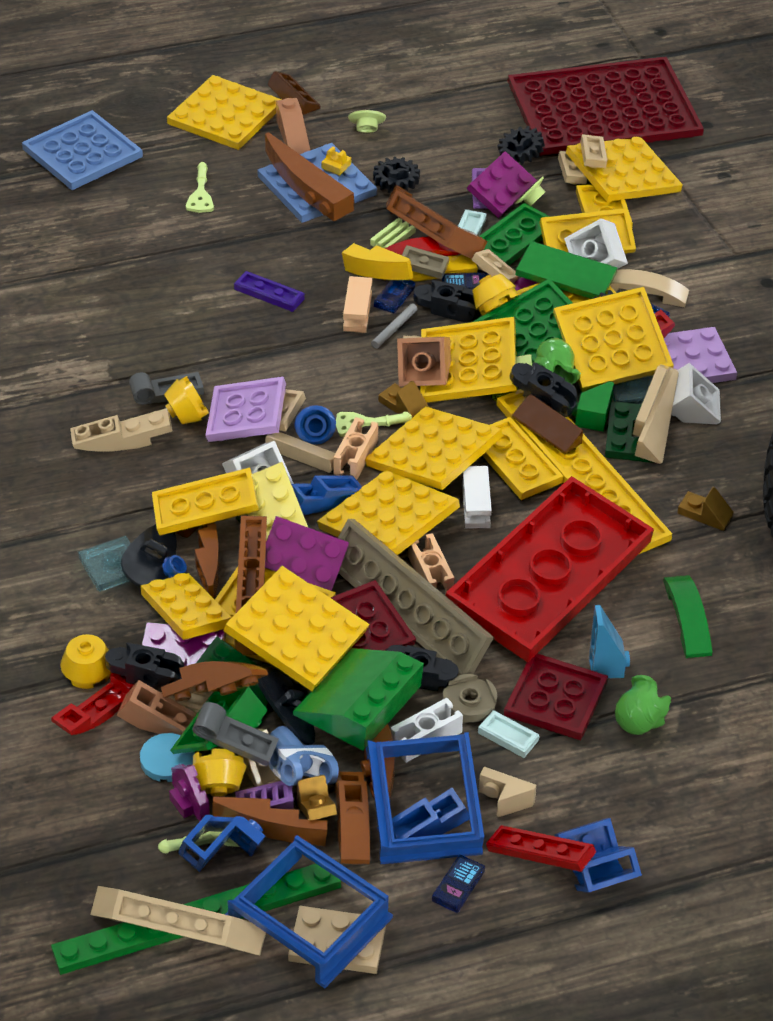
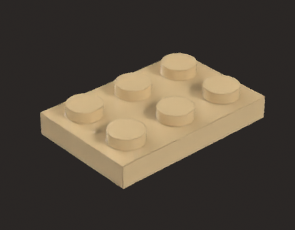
M299 906L294 932L322 952H325L361 914ZM386 926L344 968L345 970L377 974ZM289 950L288 959L290 962L310 964L298 954Z

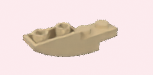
M166 408L124 421H120L118 415L73 427L70 430L72 444L75 449L86 451H120L152 445L151 437L172 432L170 414Z

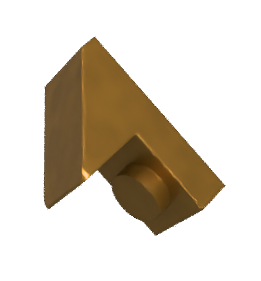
M410 381L404 387H399V385L394 383L381 392L378 398V402L395 413L408 412L412 415V418L425 406L429 407L414 381Z
M712 487L706 498L688 491L678 506L677 514L724 531L733 517L734 511L718 490Z
M324 775L302 779L297 782V806L309 821L337 815L336 805L329 797L326 777Z

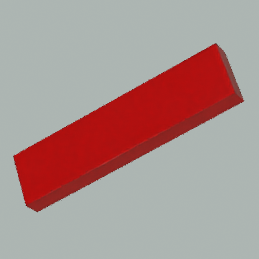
M500 825L486 843L489 852L582 872L596 853L593 844Z

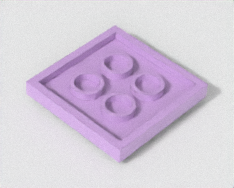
M715 327L669 333L664 338L674 364V369L678 370L690 363L711 383L736 380L737 371Z
M284 377L214 386L206 430L208 442L279 433L286 388Z

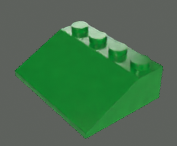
M352 648L314 691H311L296 707L293 715L364 751L367 747V741H373L420 688L424 663L402 652Z

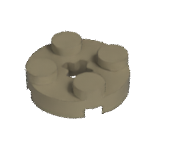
M462 674L458 675L454 680H450L448 686L444 688L443 699L448 698L453 704L451 716L459 710L463 715L462 724H465L467 722L482 721L493 710L495 711L497 690L488 679L483 681L477 679L478 675ZM467 695H470L471 698L477 699L468 701L465 698Z

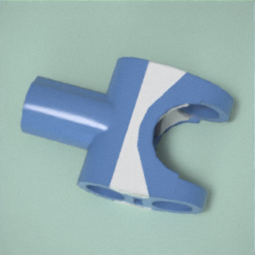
M279 726L271 732L270 735L279 738L269 762V767L283 783L288 786H296L303 776L315 777L320 775L326 777L327 784L336 783L339 774L338 763L326 746L303 745L287 726Z

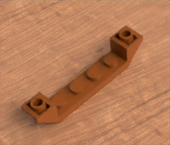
M395 185L386 203L387 210L444 246L470 259L473 258L476 252L484 250L488 242L474 232L462 229L412 198L411 193Z

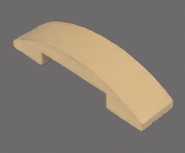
M617 270L610 285L615 292L619 288L632 290L644 287L648 294L663 296V304L685 307L689 294V289L677 281L663 275L642 270Z

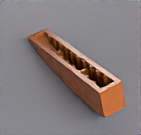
M269 132L265 134V149L273 166L284 181L309 205H312L332 221H336L354 211V193Z
M241 516L236 613L265 584L267 516ZM234 639L237 651L243 655H258Z

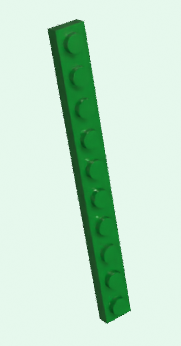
M317 864L285 873L254 905L264 912L340 889L341 880ZM248 885L183 905L226 914L228 912V900H234ZM124 922L52 944L51 949L59 974L63 975L179 939L183 936Z

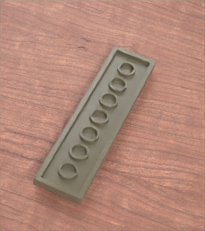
M348 519L338 539L349 542L339 574L355 588L376 580L421 646L427 650L436 651L439 658L452 660L459 668L458 675L474 674L494 637L355 519Z

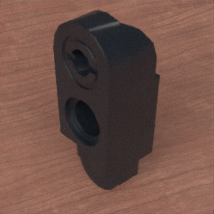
M431 280V285H419L414 288V301L420 306L431 308V314L468 323L477 320L481 316L479 309L476 310L473 289Z
M533 362L532 366L527 363H517L512 367L510 372L512 384L524 391L523 396L525 398L532 394L562 416L568 417L572 414L577 403V391L571 383L565 381V378Z
M127 642L126 648H112L105 655L106 668L110 673L125 676L126 683L135 685L140 680L155 690L162 692V686L182 679L179 668L184 667V662L180 656L165 652L164 649Z
M391 645L385 650L402 652L424 663L419 689L438 692L439 687L448 686L449 681L454 680L459 674L458 666L452 660L437 657L436 651L409 645L407 647Z

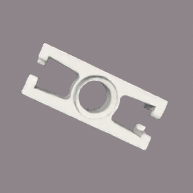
M469 466L463 472L462 478L465 528H490L492 510L488 466Z
M445 698L392 726L390 730L392 739L397 741L458 735L462 733L463 715L458 710L451 716L453 704L448 698ZM420 755L402 756L401 758L407 763Z

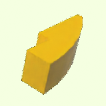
M353 243L342 252L345 271L383 280H411L413 278L409 258L376 245L369 250Z

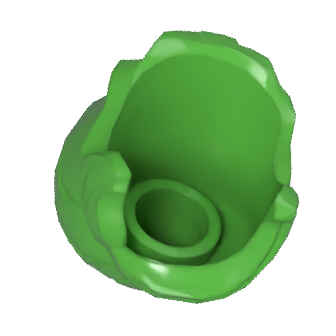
M551 338L539 345L535 363L565 378V381L571 384L576 383L580 379L581 372L574 369L575 355L567 342L559 338Z
M646 675L632 677V688L621 695L616 704L615 717L618 725L623 730L633 735H640L665 724L664 717L669 711L671 697L668 695L661 698L658 697L657 683L651 677Z

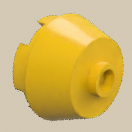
M501 273L493 277L488 275L479 281L480 285L472 290L476 310L479 309L482 316L519 296L515 290L516 286Z
M187 376L180 380L176 379L164 394L169 402L165 407L172 418L178 417L182 425L202 421L201 418L209 414Z
M89 634L77 636L68 643L60 664L61 671L65 677L71 680L73 686L82 689L94 688L93 684L99 683L104 679L107 681L112 674L105 665V655L109 649L103 640L97 636Z
M212 749V754L201 756L200 752L193 755L192 765L195 766L198 773L196 778L199 781L201 791L205 790L206 794L221 797L239 790L246 770L243 756H235L234 752L227 749Z

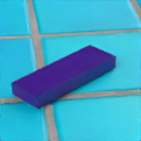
M245 271L234 283V290L292 312L305 299V293L248 271Z

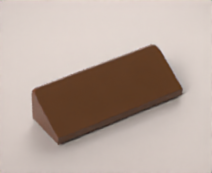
M273 72L268 86L282 100L297 98L302 115L320 109V104L290 74Z
M532 394L527 396L512 414V418L563 454H567L582 444L583 430Z

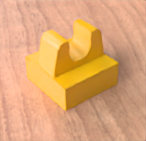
M332 146L327 151L326 158L321 162V169L340 176L351 165V157L346 156L344 150L340 153L336 152L335 147Z

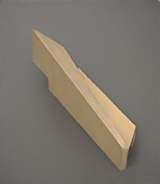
M662 364L657 366L636 418L633 435L639 436L635 456L659 464L663 462L679 374L677 369Z

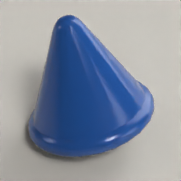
M319 405L304 408L295 419V430L299 438L313 445L328 441L336 429V420L333 413Z

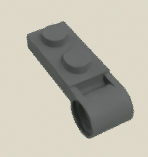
M140 372L134 374L129 379L134 400L141 405L166 402L165 392L176 379L180 380L185 376L193 384L197 393L204 395V387L199 372L151 380L148 374Z
M205 702L195 721L193 732L217 746L267 767L279 738L227 717L226 710L216 703Z

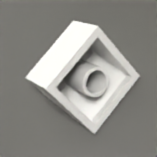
M601 218L564 238L569 253L617 267V269L628 264L615 223Z
M690 363L678 369L679 374L671 415L676 416L683 423L719 424L721 422L719 389Z
M275 441L262 444L222 463L226 473L251 468L252 474L282 462L291 484H294Z

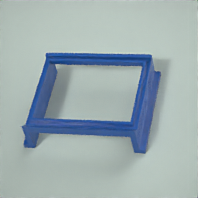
M465 732L462 735L386 742L367 741L366 756L370 761L380 839V865L483 855L484 831L469 732ZM459 751L471 832L395 839L384 758Z
M298 835L234 900H228V912L225 914L236 918L243 916L315 966V982L324 989L393 918V914L388 912V895ZM302 854L373 901L325 952H322L254 905L302 858Z

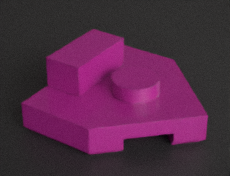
M178 764L172 767L174 789L169 791L171 802L183 818L194 814L200 822L205 815H210L206 792L205 790L201 791L199 781L196 778L198 773L195 766Z

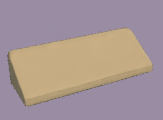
M281 432L268 434L265 437L266 443L275 441L281 455L331 473L334 469V452Z

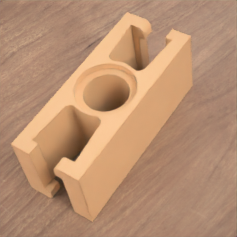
M349 276L343 312V331L367 332L372 299V278Z
M355 417L334 455V475L342 476L344 473L342 468L348 463L350 465V476H354L356 480L358 479L366 464L365 458L373 451L378 442V423L371 422L367 434H362L364 420Z
M433 533L427 534L423 552L418 548L419 540H417L408 547V558L414 570L435 588H437V583L441 582L445 588L446 595V592L454 585V576Z

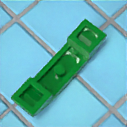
M689 575L664 577L663 582L667 596L673 602L681 629L680 640L685 657L712 656L707 618L700 594L693 579Z

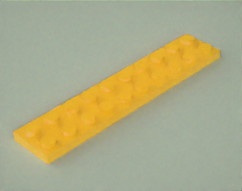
M520 389L497 398V406L507 418H512V414L525 400L523 390ZM565 417L573 423V421L569 417ZM512 418L564 476L563 483L573 476L654 528L651 542L639 554L672 541L671 531L584 434L582 444L567 454H563Z

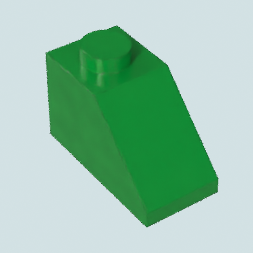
M609 381L581 393L580 400L576 403L572 412V416L576 417L575 425L581 428L604 432L613 398L614 382Z

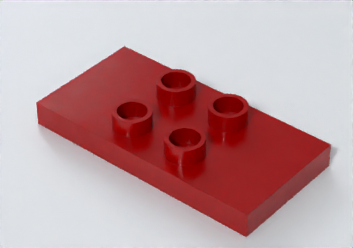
M571 476L446 592V597L491 634L495 641L526 662H529L651 542L654 528Z

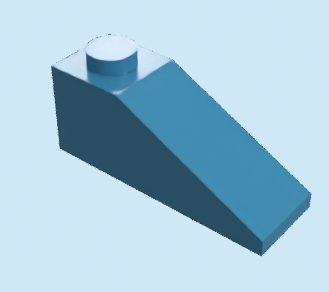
M595 605L589 651L590 670L608 675V678H624L625 667L630 666L629 651H624L623 640L602 607Z

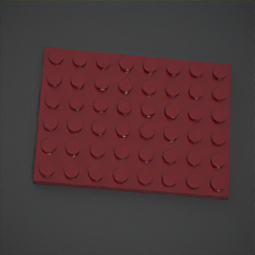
M667 57L508 75V84L526 125L530 126L531 130L537 128V131L542 133L545 146L543 147L544 151L539 153V155H551L560 151H566L567 146L580 143L582 134L603 137L604 141L640 137L645 142L651 143L654 141L702 136L704 128Z

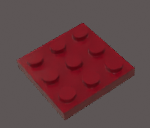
M376 580L331 597V599L369 624L367 631L352 648L385 651L391 645L406 647L407 645H415V636Z
M537 653L526 663L504 708V716L581 741L607 685L608 675Z

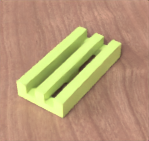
M397 218L370 239V245L387 248L407 240L416 233V227L413 225L409 227L408 222L402 223V219Z

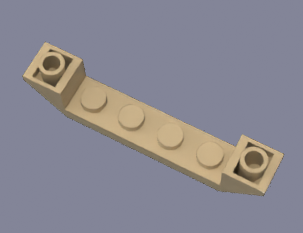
M102 886L97 888L90 914L117 922L121 921L217 944L258 956L261 955L266 932L247 920Z

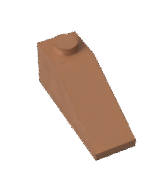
M286 98L284 100H276L277 124L284 143L298 154L310 151L298 99Z
M138 680L126 694L116 716L141 730L157 734L175 733L182 735L197 713L171 698H163L162 693Z

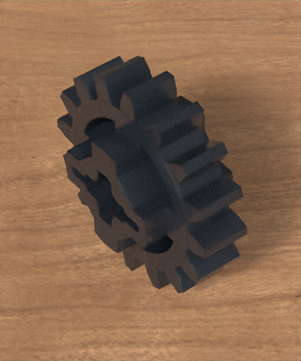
M520 126L517 130L511 129L510 134L504 133V138L499 139L500 144L497 145L500 155L506 151L516 162H520L523 165L525 161L532 162V157L538 158V153L544 151L545 143L542 133L538 132L537 128L531 130L530 126H527L525 129H522Z
M393 157V160L385 158V162L378 161V165L374 166L373 181H375L376 186L380 185V190L388 189V193H391L395 185L408 192V188L415 189V185L419 184L420 169H418V165L413 164L412 160L405 161V157L401 159Z

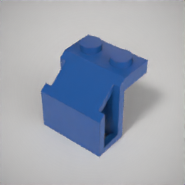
M205 815L182 841L178 854L200 872L229 838L252 856L260 847L265 835L262 833V827L252 819L248 821L241 816L234 818ZM205 831L222 832L205 852L195 844ZM191 849L200 857L199 861L194 859L187 851Z
M605 818L555 834V837L589 843L595 847V855L582 872L573 870L579 881V884L575 885L577 891L592 892L642 876L634 847L618 846L611 818ZM629 855L632 869L623 870L618 858Z

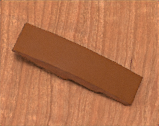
M212 522L204 524L202 529H198L199 549H194L195 566L202 586L215 600L219 583V545L216 524Z
M213 796L212 815L214 817L235 818L236 816H241L248 821L252 819L262 827V833L266 838L292 843L298 835L311 845H326L327 820L309 821L299 819V810L270 808V799Z

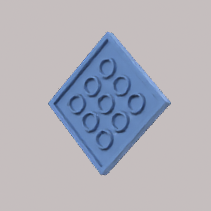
M93 110L22 142V148L26 153L71 190L79 188L143 157L141 148Z
M333 143L300 155L321 169V162L326 158V153L332 146L335 147L336 152L340 153L341 151ZM352 162L340 176L321 169L354 193V203L377 195V187ZM273 164L258 169V177L301 223L323 215L319 210L309 205L284 181Z

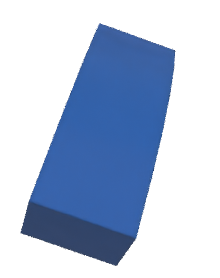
M314 476L311 484H291L303 515L335 508L362 488L354 476Z
M450 788L430 802L425 797L393 817L394 838L442 835L468 821L469 813L454 789Z

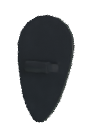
M155 524L141 533L129 545L122 555L120 563L122 572L129 581L141 587V585L148 584L153 580L168 578L163 572L162 564L166 557L176 555L177 541L175 532L159 536Z
M264 668L267 669L268 675L258 679L260 690L287 728L305 745H312L315 742L314 725L293 715L296 707L308 696L307 692L300 691L295 683L282 672L273 668Z

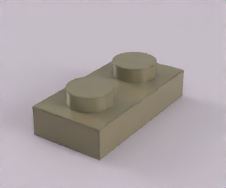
M406 245L402 256L410 259L412 271L439 279L443 278L449 265V257Z

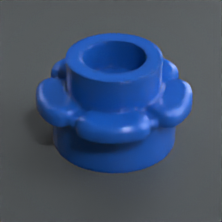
M173 555L164 559L162 568L164 574L171 578L176 574L185 573L187 565L180 556Z

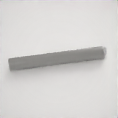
M413 303L410 304L371 342V345L378 349L418 310L417 306Z

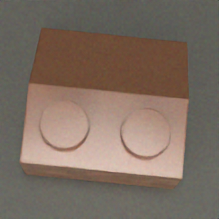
M450 337L397 339L399 387H404L410 381H414L417 386L447 385L451 364Z

